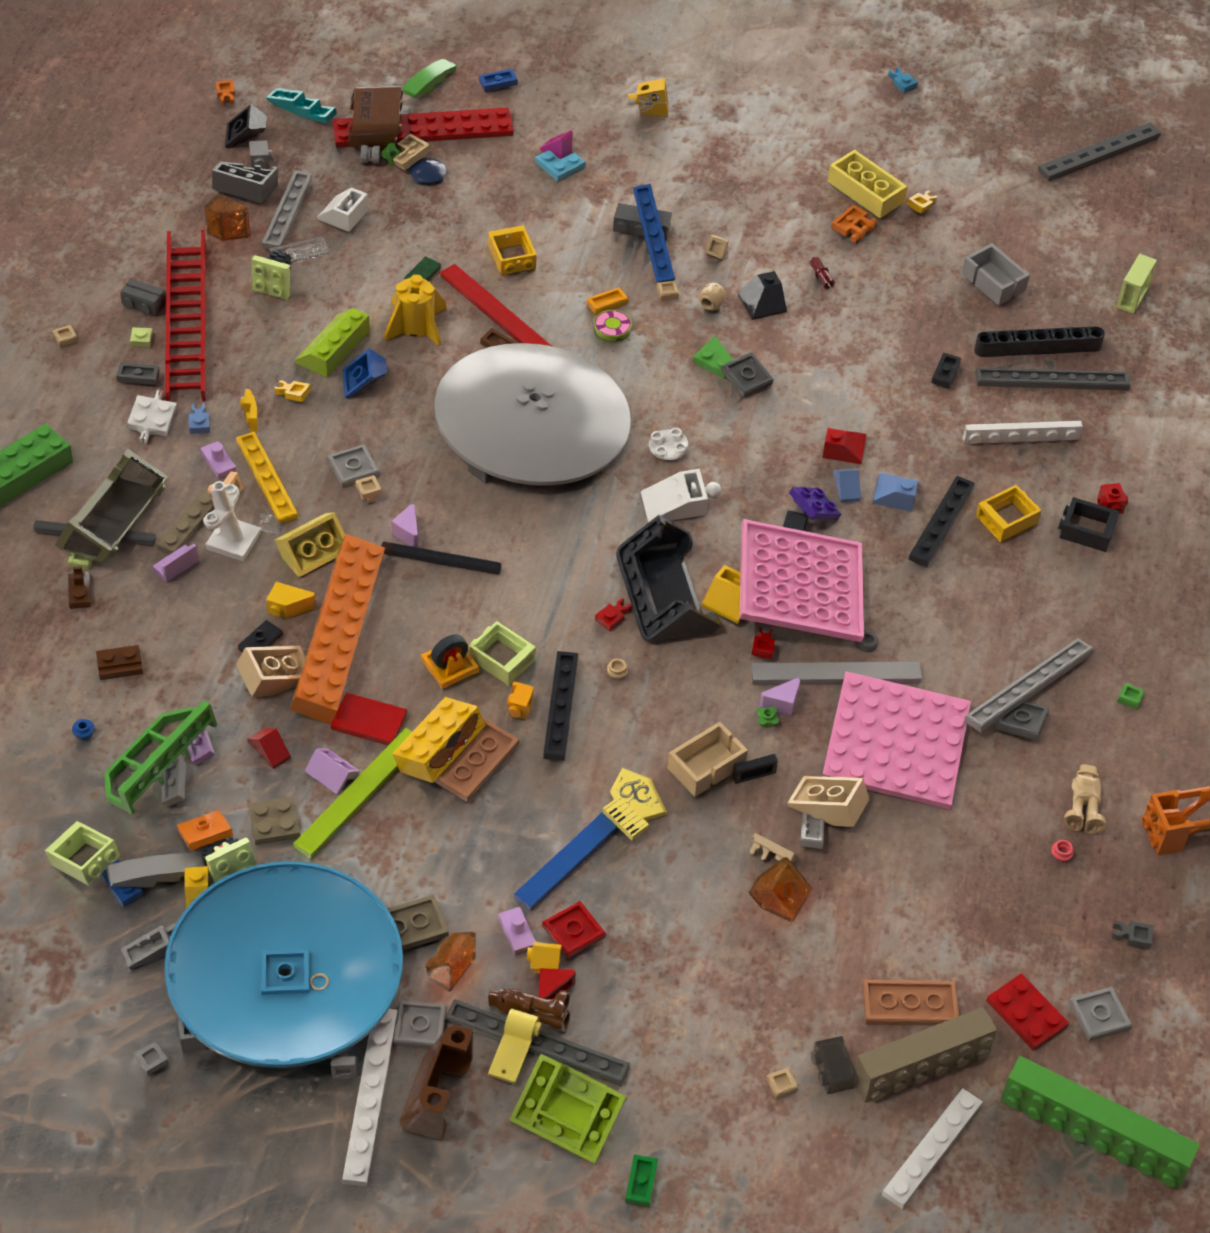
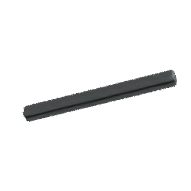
M35 520L33 528L38 533L61 535L67 523ZM86 525L80 526L96 538L109 541L119 530ZM128 530L120 542L154 545L156 534ZM77 531L73 535L74 537L86 538Z

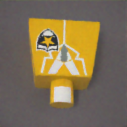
M662 78L639 83L637 94H628V104H638L641 114L668 116L669 101L666 79Z

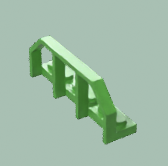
M203 700L196 708L189 707L162 713L104 772L108 802L133 815L135 813L133 804L154 782L160 784L164 782L162 773L180 754L185 757L190 755L187 747L208 725L214 728L217 726L211 704ZM184 720L169 737L157 733L167 723ZM150 740L160 744L143 764L131 760ZM124 767H127L135 772L118 789L120 798L113 795L112 779Z

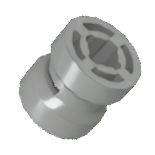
M362 145L361 163L373 162L374 164H380V146L368 147V145Z

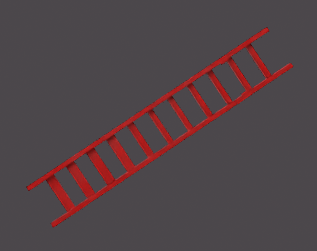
M201 230V247L172 248L171 231H167L165 397L168 402H170V390L201 389L202 401H206L205 230ZM201 255V260L172 261V256ZM201 268V273L172 274V269ZM201 281V286L171 287V282ZM201 295V300L171 301V296ZM201 307V313L171 314V308ZM201 320V327L171 328V321ZM201 334V340L171 342V335ZM201 347V354L171 355V348ZM201 361V368L171 369V362ZM201 375V382L170 383L171 376Z

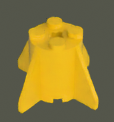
M413 275L411 278L398 283L396 291L391 297V304L395 309L384 333V340L387 342L401 333L406 336L417 334V337L426 335L437 346L441 345V338L435 323V315L447 309L446 301L429 281L422 279L420 275Z

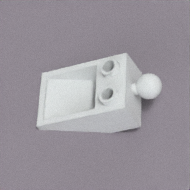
M700 469L678 472L641 491L647 521L649 523L657 515L669 521L708 515L707 495L711 498H716L721 494L722 489L717 482H710L704 487Z

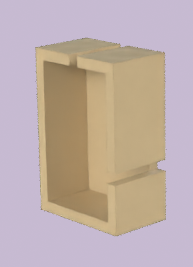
M718 722L669 752L667 768L696 797L709 789L711 783L715 785L733 774L734 764L745 762L748 750L736 737L732 739V733L721 722Z

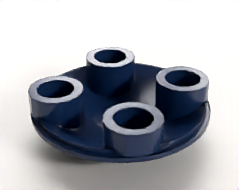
M424 158L418 160L410 167V174L415 179L416 184H439L443 182L446 167L439 160Z

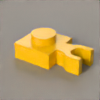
M928 190L924 195L918 193L910 197L907 205L921 214L931 208L938 196H929L930 191Z
M279 381L280 387H274L276 395H285V399L303 402L312 390L310 384L293 381L291 384Z

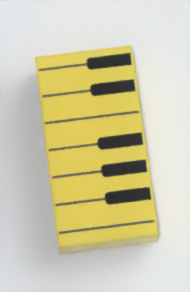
M620 796L602 809V813L631 840H634L649 829V824Z

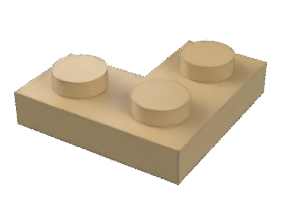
M409 134L397 143L399 149L403 152L393 158L396 166L406 170L415 162L424 158L432 151V148L427 142Z

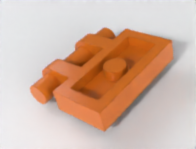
M852 205L832 222L831 228L844 236H847L849 233L853 234L850 239L855 243L857 240L863 239L867 232L875 228L877 220L875 218L867 219L868 212Z

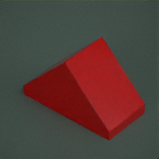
M264 728L247 738V741L272 769L291 758L277 728Z
M540 968L539 997L554 999L560 991H568L575 985L576 972L573 969Z

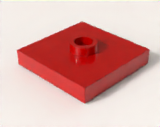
M581 901L542 921V927L555 944L562 945L561 951L567 959L606 938V932Z

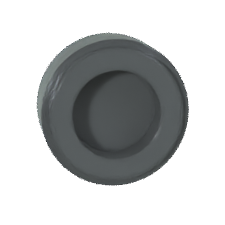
M865 631L862 642L857 641V646L861 651L873 652L877 649L879 639L876 634Z

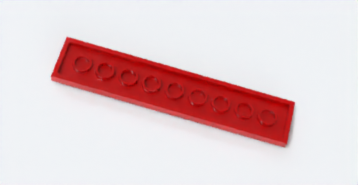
M509 107L402 114V119L399 123L402 125L400 135H396L398 143L409 134L425 142L513 136V126ZM353 118L332 119L336 148L355 147L348 145V133Z

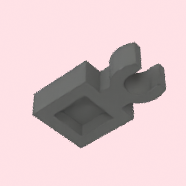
M1114 921L1112 928L1118 929L1121 932L1113 931L1112 939L1122 940L1125 938L1128 939L1127 945L1151 948L1153 925L1130 921L1129 926H1126L1121 921Z

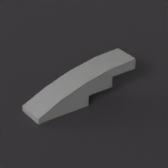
M177 853L149 856L107 865L106 870L111 887H154L156 882H178L181 876H185V868L204 867L200 853Z
M176 923L166 929L161 925L121 948L129 968H135L166 957L169 939Z

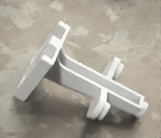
M221 481L215 482L211 490L215 509L206 514L203 519L208 529H215L206 543V550L244 562L262 533L261 527L237 520L234 508L240 492L234 484L225 485Z

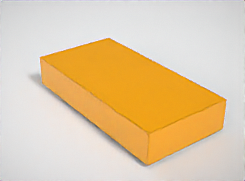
M618 287L587 298L586 304L597 315L606 310L626 305L629 299L621 288Z

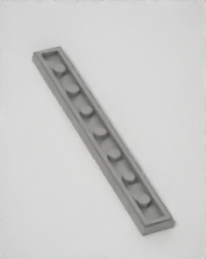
M1077 638L965 716L964 722L982 732L1091 656L1094 648Z
M920 662L751 663L752 684H784L795 678L800 679V684H843L846 671L893 683H921L922 681Z

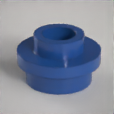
M87 719L78 720L72 726L74 736L80 740L91 738L95 730L93 722Z

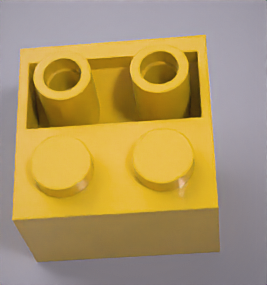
M724 565L714 577L701 606L737 624L741 621L740 572Z

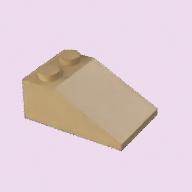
M301 646L246 647L236 666L252 697L272 696L297 687L306 656Z
M803 776L787 804L788 807L810 814L814 818L824 819V822L833 826L854 827L870 798L863 778Z

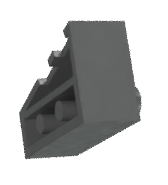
M219 162L212 170V189L237 196L238 198L252 200L256 203H263L278 186V167H272L271 170L261 169V165H255V168L243 167L241 163Z

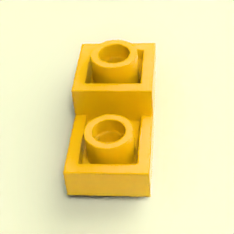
M245 389V395L240 400V408L244 409V417H246V423H249L250 432H258L256 401L250 389Z

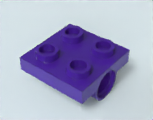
M792 487L789 492L793 497V501L811 519L838 520L842 515L837 510V506L828 500L825 492L820 488Z

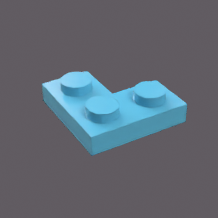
M550 150L535 157V163L557 182L586 166V162L575 152L562 159H559Z

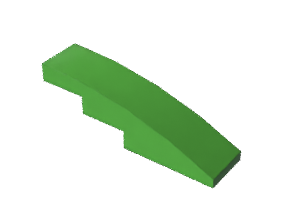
M440 59L418 72L401 89H403V93L413 98L433 92L436 84L444 82L447 74L456 71L457 65L445 59Z

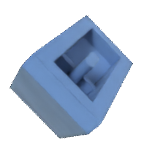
M833 470L840 502L860 501L859 470Z

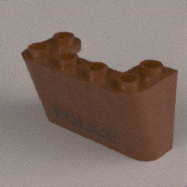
M401 85L354 88L350 110H354L353 121L348 133V145L359 148L362 145H368V147L380 146V153L388 147L389 143H394L396 147V135H400L402 125L399 124L402 119L401 109L403 101H400L403 96Z
M456 1025L450 1026L425 1053L400 1116L399 1122L403 1129L443 1141L447 1129L444 1109L450 1092L438 1089L437 1086L442 1073L461 1076L470 1069L473 1061L472 1029ZM434 1095L441 1098L440 1104L436 1106L431 1105Z

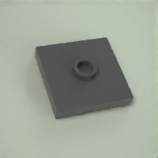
M752 352L722 365L720 369L742 397L773 384L774 381Z
M1025 701L997 720L995 729L1037 740L1048 716L1049 707Z

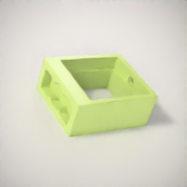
M1139 253L1123 281L1117 308L1134 314L1150 286L1157 262L1156 259Z
M496 621L491 627L488 626L478 639H474L470 643L469 654L478 666L505 684L510 685L536 660V647ZM497 640L518 653L505 666L484 653Z
M78 821L45 850L53 867L88 886L106 870L107 865L112 864L121 856L113 839ZM86 843L99 850L82 867L68 860Z

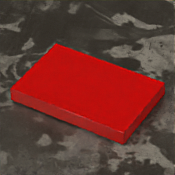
M346 692L330 727L331 730L389 745L397 737L407 715V709Z

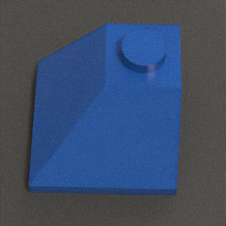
M368 348L344 367L342 371L345 397L347 399L384 377L387 373L386 358Z

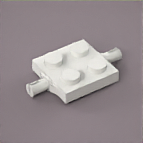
M157 390L154 398L137 395L127 422V429L136 430L141 433L140 443H143L144 440V444H146L149 435L167 436L176 410V403L162 400L165 394L162 390L161 392Z

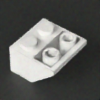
M350 188L336 195L317 216V219L350 232L368 211V194Z

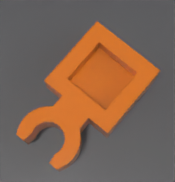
M233 80L215 82L217 97L220 98L221 105L224 106L226 101H230L231 105H234L235 89Z

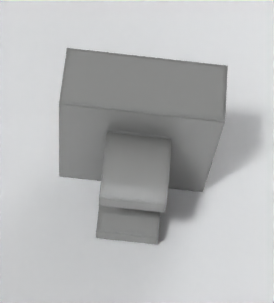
M348 1049L339 1053L338 1057H331L332 1078L356 1077L355 1056L349 1057Z

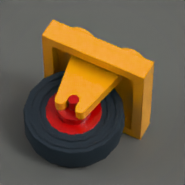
M459 634L446 636L432 650L421 654V661L442 689L479 672V666L468 653L469 647L466 640Z

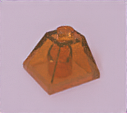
M784 857L760 874L748 893L761 909L789 922H793L810 894L812 887L787 857Z

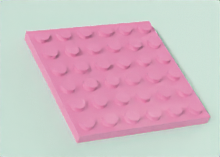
M743 519L741 524L740 619L862 642L864 638L862 543Z
M846 671L822 777L863 778L867 790L950 810L967 725L964 719L969 713L971 701Z

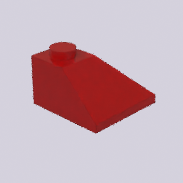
M828 427L822 458L861 464L867 434Z

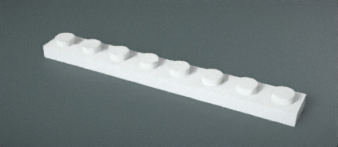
M389 1009L381 1022L369 1033L342 1178L343 1184L365 1187L368 1185L398 1010Z

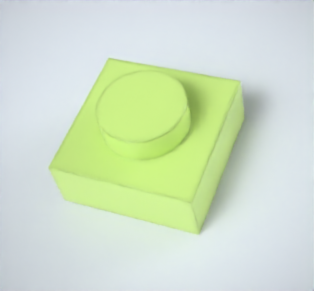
M133 327L130 338L131 347H150L153 334L152 328Z

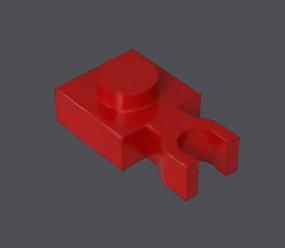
M623 598L617 601L616 606H612L609 603L595 614V621L608 631H611L624 621V614L632 610V605L629 604L623 607Z
M759 627L758 636L754 635L751 655L772 659L775 639H771L773 629H770V632L766 634L762 632V627Z

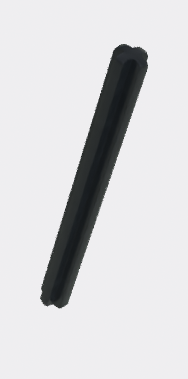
M386 541L382 542L381 547L385 548L384 554L494 574H500L502 563Z

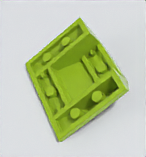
M540 1054L509 1121L596 1164L627 1096L565 1064Z

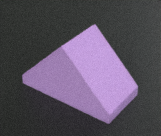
M411 504L391 521L392 535L409 546L418 547L415 505Z
M795 678L762 692L760 707H775L778 710L777 713L791 716L799 691L800 679Z

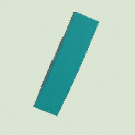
M276 88L266 97L267 101L276 106L314 121L328 123L337 114L335 107L321 106L319 99L306 98L303 91Z

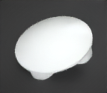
M679 428L654 431L649 441V449L657 458L674 460L687 452L688 440Z

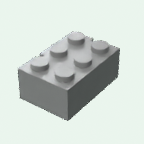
M993 243L966 256L961 273L971 283L975 282V286L998 306L1009 301L1011 297L1014 298L1024 293L1030 276Z

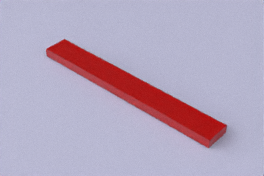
M456 264L440 272V276L515 341L552 347L551 344Z

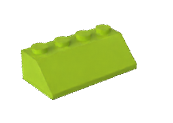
M355 308L338 314L295 359V363L324 377H328L370 332L369 315Z

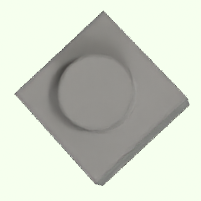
M156 1041L135 1053L136 1060L147 1076L169 1064L168 1058Z

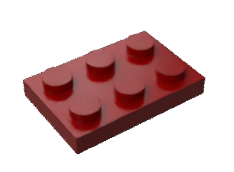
M1022 973L987 996L986 1002L1032 1051L1062 1032L1069 1025V1022Z

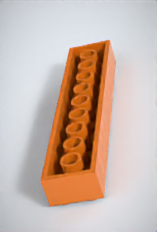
M345 534L338 550L290 711L331 724L339 707L384 553V547Z

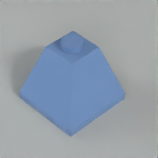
M880 472L872 504L912 512L919 480Z

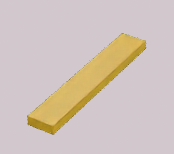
M255 431L236 437V442L279 525L298 519V513Z

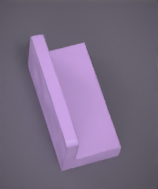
M195 544L189 547L186 545L182 546L153 565V572L166 583L199 562L197 546Z
M316 748L305 769V772L336 794L341 792L347 779H356L360 773L358 769L328 748Z

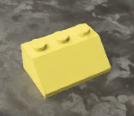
M335 512L325 513L280 536L274 542L282 559L300 577L335 559L345 533Z

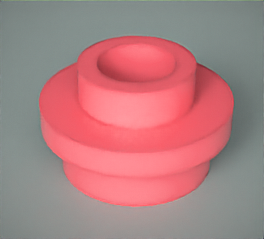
M1059 840L1053 844L1051 853L1059 861H1069L1074 855V849L1069 841Z

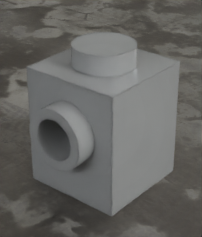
M267 140L249 141L251 168H255V165H261V169H270L269 161H273L272 150H268Z

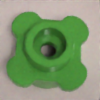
M389 143L388 147L381 152V156L388 160L389 165H394L393 158L402 152L395 147L394 143Z
M758 708L756 711L759 715L758 723L763 727L777 725L779 723V718L776 715L777 708Z

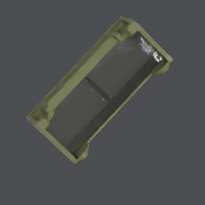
M127 449L119 463L114 466L111 473L78 514L69 520L55 546L63 551L104 562L108 556L112 558L119 549L117 544L156 494L160 496L167 487L164 483L168 476Z

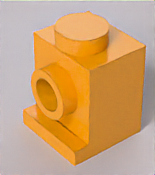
M513 682L512 693L509 694L507 706H510L508 711L510 716L522 719L527 718L534 700L533 686Z

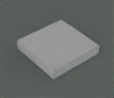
M365 444L327 456L328 462L342 488L355 484L356 480L373 475L375 477L380 476V471Z
M1113 987L1073 997L1069 1000V1004L1088 1042L1131 1030L1132 1024Z
M399 1000L393 1046L430 1049L443 1034L446 1004Z

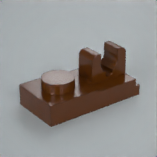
M82 566L73 567L74 573L68 574L69 608L91 607L90 572H83Z

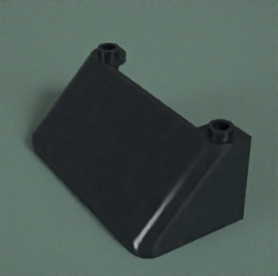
M657 515L624 541L616 552V558L641 637L650 643L711 634L722 625L718 615L714 613L705 615L701 611L684 560V556L691 551L693 546L691 533L660 515Z

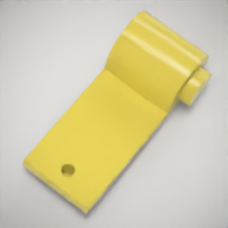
M515 1009L509 1011L504 1027V1035L489 1069L488 1076L512 1084L516 1083L534 1036L538 1037L541 1031L542 1023L539 1022V1017Z

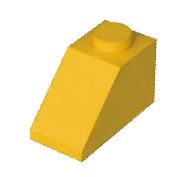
M275 582L266 599L267 613L275 617L288 619L311 611L316 607L315 593Z
M208 866L185 868L186 909L192 901L210 887Z

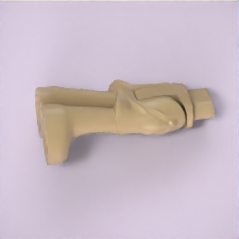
M1082 764L1076 777L1072 780L1073 806L1072 810L1066 812L1064 824L1072 831H1080L1084 823L1083 805H1087L1084 831L1087 834H1095L1106 828L1105 817L1098 814V806L1101 803V783L1097 767Z

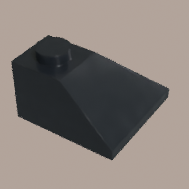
M252 104L247 106L227 123L225 147L228 149L262 133L267 127V115Z
M775 271L756 275L738 292V296L752 320L787 312L782 283Z

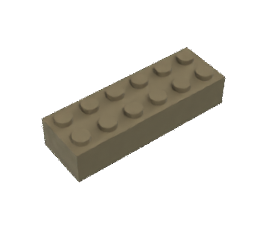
M984 1007L857 1055L852 1081L864 1102L878 1101L893 1091L898 1093L911 1084H921L929 1077L934 1075L941 1076L949 1069L955 1067L962 1068L972 1060L986 1058L990 1054L997 1029Z

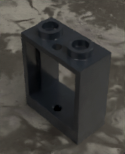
M1073 497L1071 503L1065 506L1063 515L1066 517H1061L1058 529L1061 530L1059 538L1106 552L1120 511ZM1076 514L1106 523L1104 533L1071 524L1072 515Z

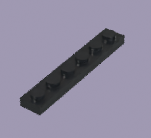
M956 476L912 549L908 560L928 567L973 491L975 482Z
M557 651L543 759L565 761L578 653Z

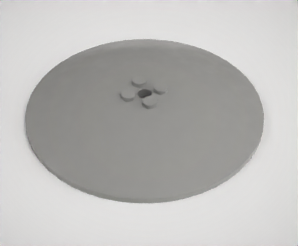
M503 344L474 352L458 361L448 370L440 381L435 396L434 412L438 429L455 453L475 468L489 475L521 484H566L585 479L600 472L610 465L623 450L631 425L630 411L626 398L618 385L606 372L574 353L540 344Z

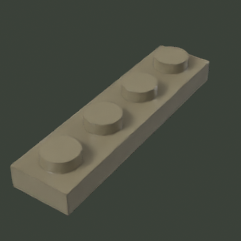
M203 490L159 540L157 543L158 550L170 555L190 540L204 523L203 519L206 514L215 509L211 500L212 494Z

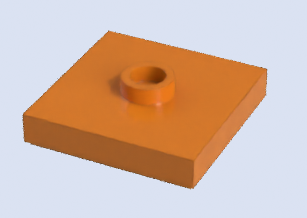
M219 810L176 825L179 834L190 851L233 836L232 828Z

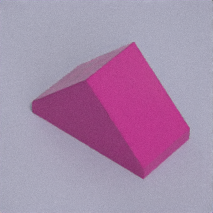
M572 130L550 138L540 147V150L542 152L550 150L559 159L572 153Z

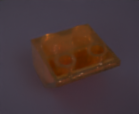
M217 194L204 206L207 234L221 241L249 238L251 236L248 208L244 205Z

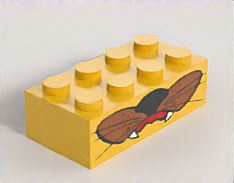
M445 697L392 753L400 773L433 783L486 726L478 706Z

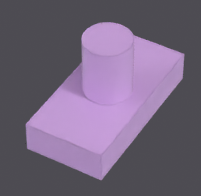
M219 441L200 448L201 455L218 479L228 476L230 472H237L236 466Z
M517 907L499 913L498 919L514 955L527 952L528 947L532 948L533 943L536 941L521 908Z

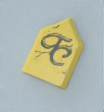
M622 768L610 790L613 800L620 796L645 821L667 815V811L652 780Z

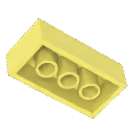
M856 150L851 151L830 165L827 182L879 218H882L905 202L907 186Z

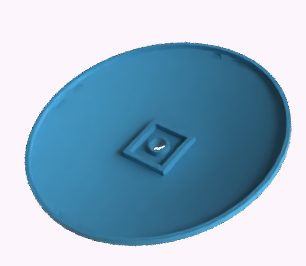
M291 861L265 863L239 870L212 884L191 902L179 918L170 936L165 957V980L169 998L179 1019L189 1032L211 1050L237 1062L253 1066L270 1068L303 1066L317 1063L346 1051L366 1037L381 1022L391 1007L400 985L403 966L402 944L397 926L386 906L369 888L355 878L341 871L314 863ZM283 969L291 970V974L288 976H282L279 972ZM321 973L328 977V986L323 990H315L310 986V979L315 974ZM322 976L315 977L312 984L316 988H321L326 984V979Z

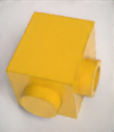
M534 942L532 948L528 947L526 961L531 962L530 968L535 969L536 973L540 972V968L559 969L562 945Z

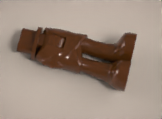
M501 988L500 991H489V1006L496 1007L499 1012L508 1015L511 1009L522 1011L539 1017V1022L563 1032L566 1031L569 1025L571 1014L570 1010L567 1009L570 1002L569 991H560L554 999L541 998L517 989L505 990Z

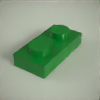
M634 1154L625 1203L644 1207L650 1206L658 1158Z

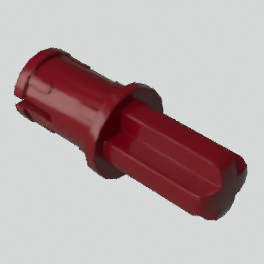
M812 257L809 264L815 272V277L821 281L825 289H830L827 283L833 287L835 281L828 273L829 269L823 265L819 257Z

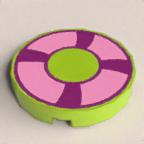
M606 310L596 316L594 329L600 338L616 341L619 338L621 340L625 339L630 334L632 323L627 314L617 310Z

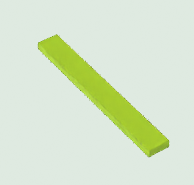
M405 728L293 843L296 850L310 859L320 851L396 772L398 766L392 753L412 731Z

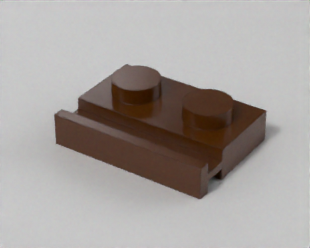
M139 645L96 651L100 680L143 674Z

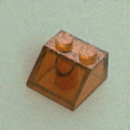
M472 931L452 933L447 940L444 939L438 948L437 954L434 957L431 956L426 963L427 980L451 992L476 958V933Z

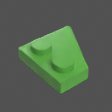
M715 336L693 356L694 363L723 379L726 376L720 370L721 366L733 361L732 357Z

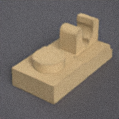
M756 833L754 834V843L750 850L752 855H755L756 851L763 847L761 859L764 861L773 852L776 854L774 858L784 864H787L788 861L795 862L797 854Z

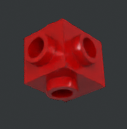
M1120 483L1104 484L1100 486L1097 504L1120 511L1119 514H1123L1126 505H1128V496L1124 493Z

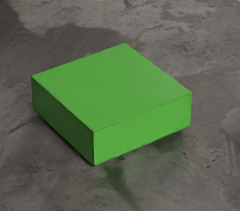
M1124 683L1117 702L1137 710L1145 690Z

